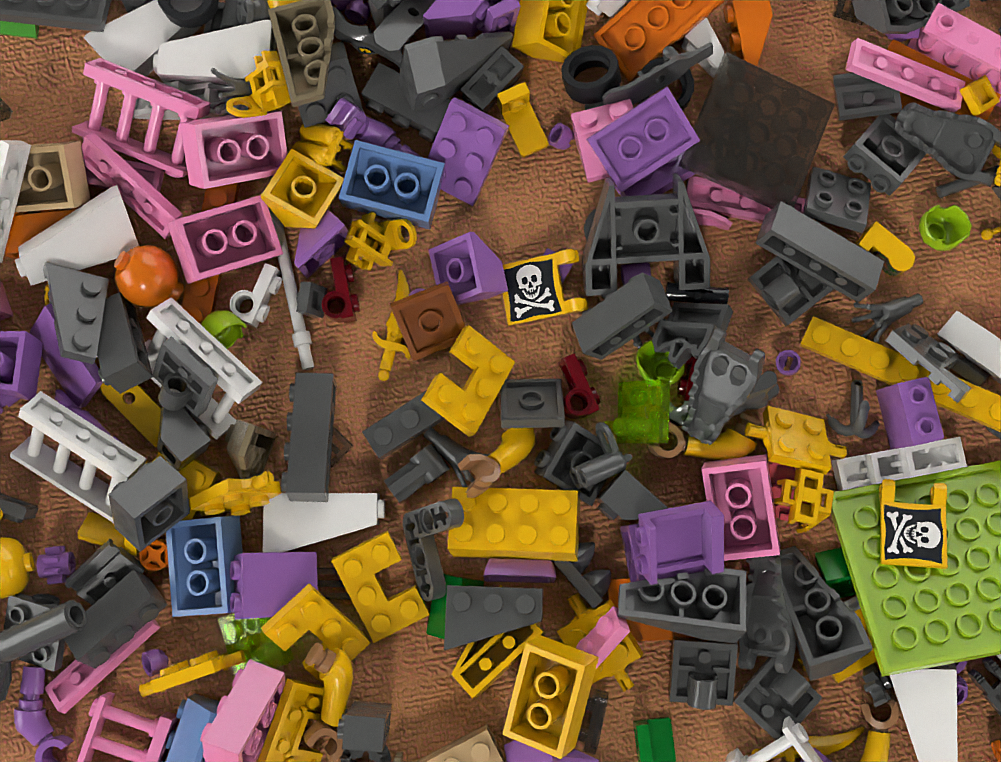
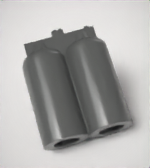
M604 422L597 423L595 430L605 454L570 469L571 478L579 489L590 487L623 472L626 469V463L632 459L631 454L626 453L623 455L620 453L611 429Z

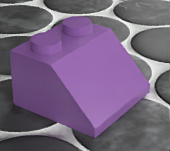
M436 0L423 15L426 38L442 36L444 40L455 39L457 35L464 34L466 37H473L478 30L483 31L487 9L492 6L491 0Z

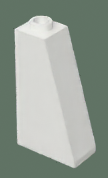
M153 0L105 24L103 32L91 31L83 38L104 60L147 77L154 70L153 59L154 55L158 54L160 43L190 37L201 26L195 28L179 27L167 18L158 5V1ZM170 0L171 5L179 12L194 11L204 1Z
M271 20L257 21L160 43L158 54H155L153 59L154 72L157 73L164 83L179 81L185 85L212 82L215 85H228L229 83L211 73V69L216 68L218 72L245 81L244 77L256 70L255 56H262L261 52L263 50L276 51V40Z
M118 186L110 187L18 247L19 258L15 259L20 276H27L32 286L47 281L43 272L46 262L79 271L117 259L123 251L127 253L130 249L139 246Z
M281 493L269 499V504L264 505L263 553L287 552L379 525V518H385V500H380L379 493H329L328 502L290 501L286 493Z
M955 663L890 675L918 762H958L957 669Z

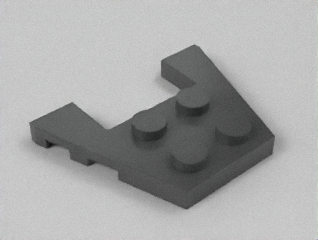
M908 323L892 330L885 340L915 366L920 364L931 372L928 378L936 385L942 383L951 389L948 396L957 403L964 399L972 388L948 370L953 369L969 382L979 387L991 376V374L956 353L946 344L930 337L929 333L917 324L910 325Z

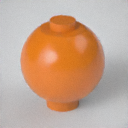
M152 245L134 247L127 253L123 251L114 263V267L117 268L115 272L117 287L123 297L135 305L154 307L171 297L177 301L184 290V284L178 281L179 271L174 259L159 247Z

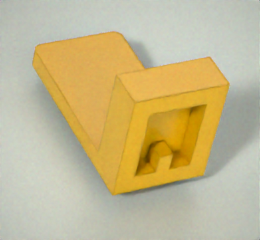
M525 82L497 94L499 111L505 123L509 125L508 130L520 156L523 158L548 147L547 138L529 102L530 91Z
M94 512L88 513L77 532L78 539L102 546L111 539L114 541L113 544L119 548L122 547L131 555L136 556L139 552L115 529L114 523Z

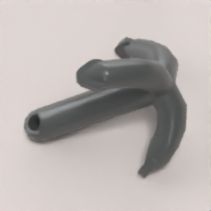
M858 379L851 383L850 425H843L837 419L831 417L830 414L826 415L829 426L843 436L856 435L862 439L870 438L877 432L880 423L876 420L865 428L870 406L868 401L863 400V383Z

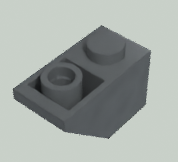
M161 407L157 450L174 469L180 471L207 450L211 441L210 435L201 423H196L190 417L189 410L186 407L177 411Z

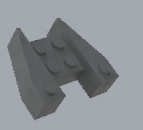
M677 173L673 174V193L615 197V185L611 178H606L582 255L583 287L586 296L608 295L617 291V264L673 261L674 282L679 290L709 289L710 256L684 182Z

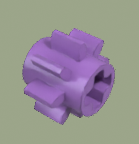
M65 546L45 547V554H41L37 558L38 576L40 578H47V584L65 583L67 576L75 572L76 562L73 552H65Z

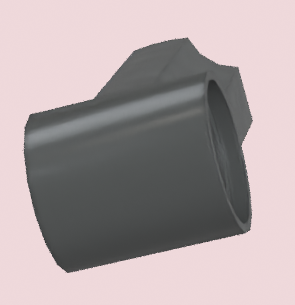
M430 444L415 454L408 464L384 480L394 497L401 502L423 485H429L450 468L433 444Z

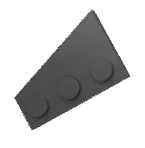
M46 262L43 272L49 286L48 297L50 304L53 306L54 326L60 356L93 364L97 357L109 279Z
M447 585L444 650H450L542 622L544 589Z

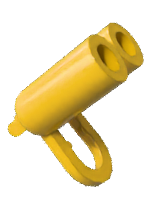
M302 124L299 131L302 141H297L292 149L317 162L319 165L324 167L333 166L340 172L346 173L348 166L345 167L341 164V161L334 159L336 153L341 150L340 145L343 146V149L348 148L352 152L354 144L343 139L344 132L335 126L316 124L306 128Z

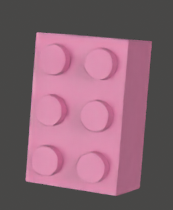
M273 110L267 112V115L247 118L231 114L180 122L189 184L191 186L207 189L274 176L288 155L282 111Z
M261 195L179 218L167 224L187 284L283 254L268 206L261 199Z
M767 454L704 462L702 476L706 501H712L724 514V561L780 555L781 545Z
M249 659L244 670H238L233 680L231 692L228 696L222 697L217 707V716L212 723H207L201 734L200 741L203 745V758H205V762H256L285 686L284 672Z

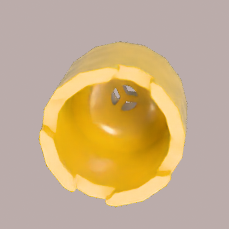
M12 537L0 538L1 599L22 592L29 582L30 571L35 570L32 553H26L24 546Z

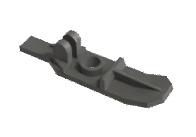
M404 0L373 32L374 44L388 54L398 53L407 41L424 25L423 15L436 0Z
M709 42L695 51L678 54L672 46L665 47L663 49L664 64L653 67L646 74L638 71V78L627 85L608 90L602 96L603 104L607 105L631 99L632 105L636 104L679 79L690 67L713 55V44Z

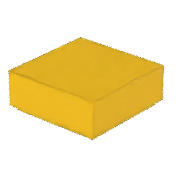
M986 75L959 90L973 116L983 113L1000 102Z

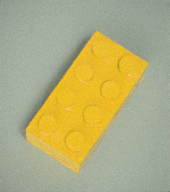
M452 487L451 499H457L464 510L463 524L460 527L449 530L447 549L453 557L578 562L581 503L578 491L489 488L475 498H467L466 491L468 487Z

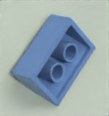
M355 140L339 200L345 208L364 213L374 212L376 216L391 220L407 219L414 226L430 230L439 199L445 163Z
M240 515L179 521L166 532L172 617L231 613L230 597L234 593V580L230 578V563L234 561L235 555L243 553Z
M196 693L189 696L187 700H182L176 715L180 722L177 730H172L167 740L166 749L170 751L166 762H205V758H203V745L200 738L207 723H212L217 716V707L220 701Z

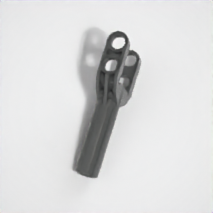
M69 600L0 632V702L6 699L12 680V661L84 629L87 624V616L79 602Z

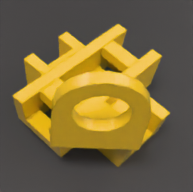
M263 50L261 52L262 56L254 57L256 70L244 77L246 82H250L252 94L229 99L226 109L230 114L242 118L267 115V112L280 109L291 102L278 51ZM235 105H245V106L249 107L250 109H249V110H239V109H236V108L233 107V106H235Z
M374 212L363 215L361 220L352 221L344 240L345 243L350 245L345 259L361 270L371 271L374 262L380 266H392L393 261L388 259L390 250L408 249L416 244L417 234L413 224L403 218L378 223L374 220L376 216ZM402 226L406 227L409 232L410 238L408 242L402 237ZM378 245L381 246L379 252L376 251Z
M796 469L794 481L789 479L777 480V485L782 486L781 497L775 498L774 503L790 507L788 523L801 522L795 528L797 533L809 531L831 514L834 491L822 488L824 474L806 469ZM792 489H794L793 499H791ZM822 497H825L824 507L821 506Z

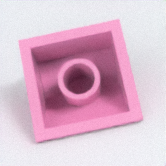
M631 99L571 113L574 139L588 183L609 178L610 176L586 139L633 109Z

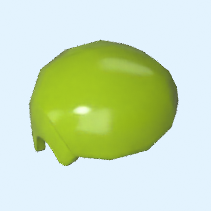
M940 205L934 206L924 213L919 222V232L923 242L938 251H949L956 248L970 236L972 227L968 215L957 205L946 208L940 207Z
M229 310L215 311L207 315L201 323L226 349L231 347L238 338H243L242 327H247L243 320Z
M652 340L645 342L637 351L636 363L640 375L646 382L654 386L665 387L678 382L684 374L685 364L680 369L674 367L668 360L669 352H655Z

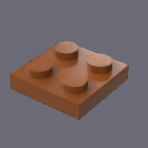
M448 281L390 303L413 361L453 346L462 329L466 327Z

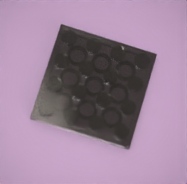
M727 52L721 59L693 128L700 141L684 151L678 166L770 209H773L780 201L795 207L835 104Z

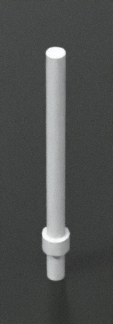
M268 207L283 254L277 257L294 334H292L293 344L295 348H298L302 370H310L315 368L310 349L312 340L310 331H306L303 314L296 312L298 291L283 224Z

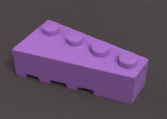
M0 331V393L30 401L36 396L43 342L27 331Z

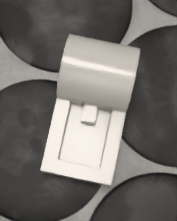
M265 263L253 291L240 290L231 297V311L246 324L257 328L259 322L263 323L266 320L270 311V306L267 304L271 295H276L282 284L281 272L277 267ZM246 299H252V310L248 313H241L240 304Z

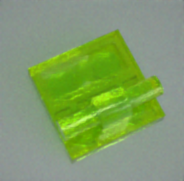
M656 379L619 382L618 418L614 421H604L612 433L617 435V444L668 443L670 380Z
M235 613L217 619L228 654L243 650L246 657L245 663L232 667L235 675L238 670H244L249 659L271 668L283 666L290 663L289 661L294 660L290 647L284 651L264 634L261 627L271 618L235 619Z

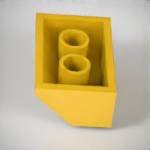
M520 0L519 4L521 7L516 21L512 47L532 58L564 63V60L572 52L581 48L587 13L586 3L589 0Z

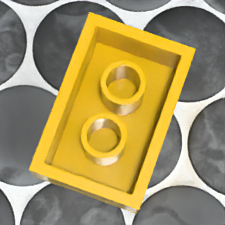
M542 635L526 642L502 735L559 759H562L575 749L599 657Z

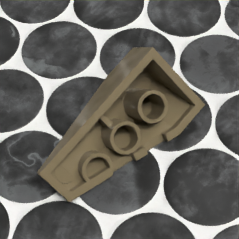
M300 0L268 9L292 106L296 107L324 99L336 22L331 0Z
M237 419L235 425L231 424L227 431L225 442H228L226 449L240 479H250L264 472L277 433Z

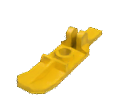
M96 357L95 363L100 368L99 359ZM103 383L101 385L102 394L157 448L161 408L139 385L120 394L111 385L107 386ZM128 392L133 393L135 396V401L132 404H128L124 400V396Z

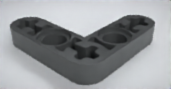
M457 499L439 501L408 512L403 517V530L417 587L425 601L440 599L446 594V582L434 535L460 527L463 524L464 510Z

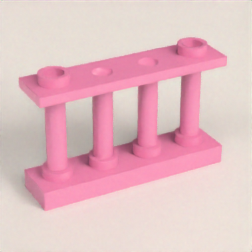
M938 3L925 27L920 28L919 38H910L906 46L974 81L986 75L994 91L1001 94V36ZM1000 96V98H999V101H1000V102L997 103L996 106H998V107L1001 108V96Z
M102 58L86 62L83 75L94 79L96 89L89 121L87 120L73 126L72 133L82 136L84 140L85 136L94 132L110 148L163 169L171 177L183 178L188 175L186 160H184L185 153L180 122L198 120L209 115L211 102ZM109 87L122 90L124 95L117 132L101 126ZM138 98L149 101L152 106L144 143L129 137ZM168 109L178 113L180 117L172 155L156 148L164 112Z
M107 692L94 700L89 711V716L92 717L77 762H91L95 749L132 762L164 761L168 751L166 749L167 740L172 730H175L179 719L176 718L177 714L166 712L159 719L151 720L112 707L111 703L115 695L112 692ZM106 719L148 732L149 737H152L149 749L145 748L144 751L100 737Z

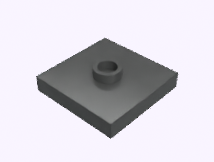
M562 379L505 380L500 389L501 428L565 426Z

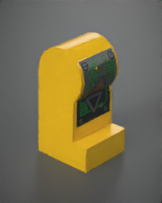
M877 221L867 227L855 243L857 246L883 260L882 270L889 276L901 275L909 270L915 262L913 251Z

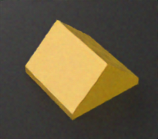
M291 149L261 194V199L285 227L316 229L340 191L344 178Z

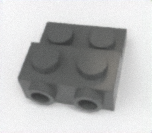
M890 114L879 115L843 158L848 161V167L853 172L862 173L871 180V186L874 190L880 193L885 192L890 196L904 182L926 153L913 142L898 135L894 127L896 119Z
M565 419L564 427H553L550 433L552 442L547 450L543 449L537 455L534 462L537 468L534 473L558 488L578 491L580 500L592 506L607 479L590 487L579 489L571 478L570 469L605 453L597 436L577 423Z

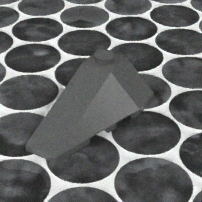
M852 0L856 18L883 34H908L924 27L938 3L955 12L970 6L969 0Z
M482 33L476 39H467L464 34L457 35L454 40L444 41L442 36H434L404 45L398 85L413 112L433 109L453 96L501 46L509 52L513 38L512 33Z
M792 546L780 550V555L778 556L782 564V589L795 631L796 646L810 681L839 673L872 651L873 647L861 619L854 611H850L840 599V595L826 584L819 576V572L798 548Z
M706 568L701 572L690 574L684 572L673 577L657 578V584L650 585L647 579L620 584L618 617L703 640L736 644L746 632V571L724 568V572L712 574Z

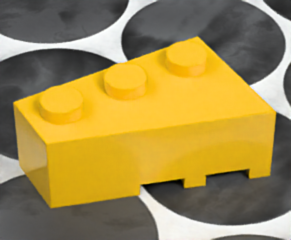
M534 624L477 642L468 643L451 675L472 699L478 698L522 657L526 642L539 635L544 636L546 632L538 624Z

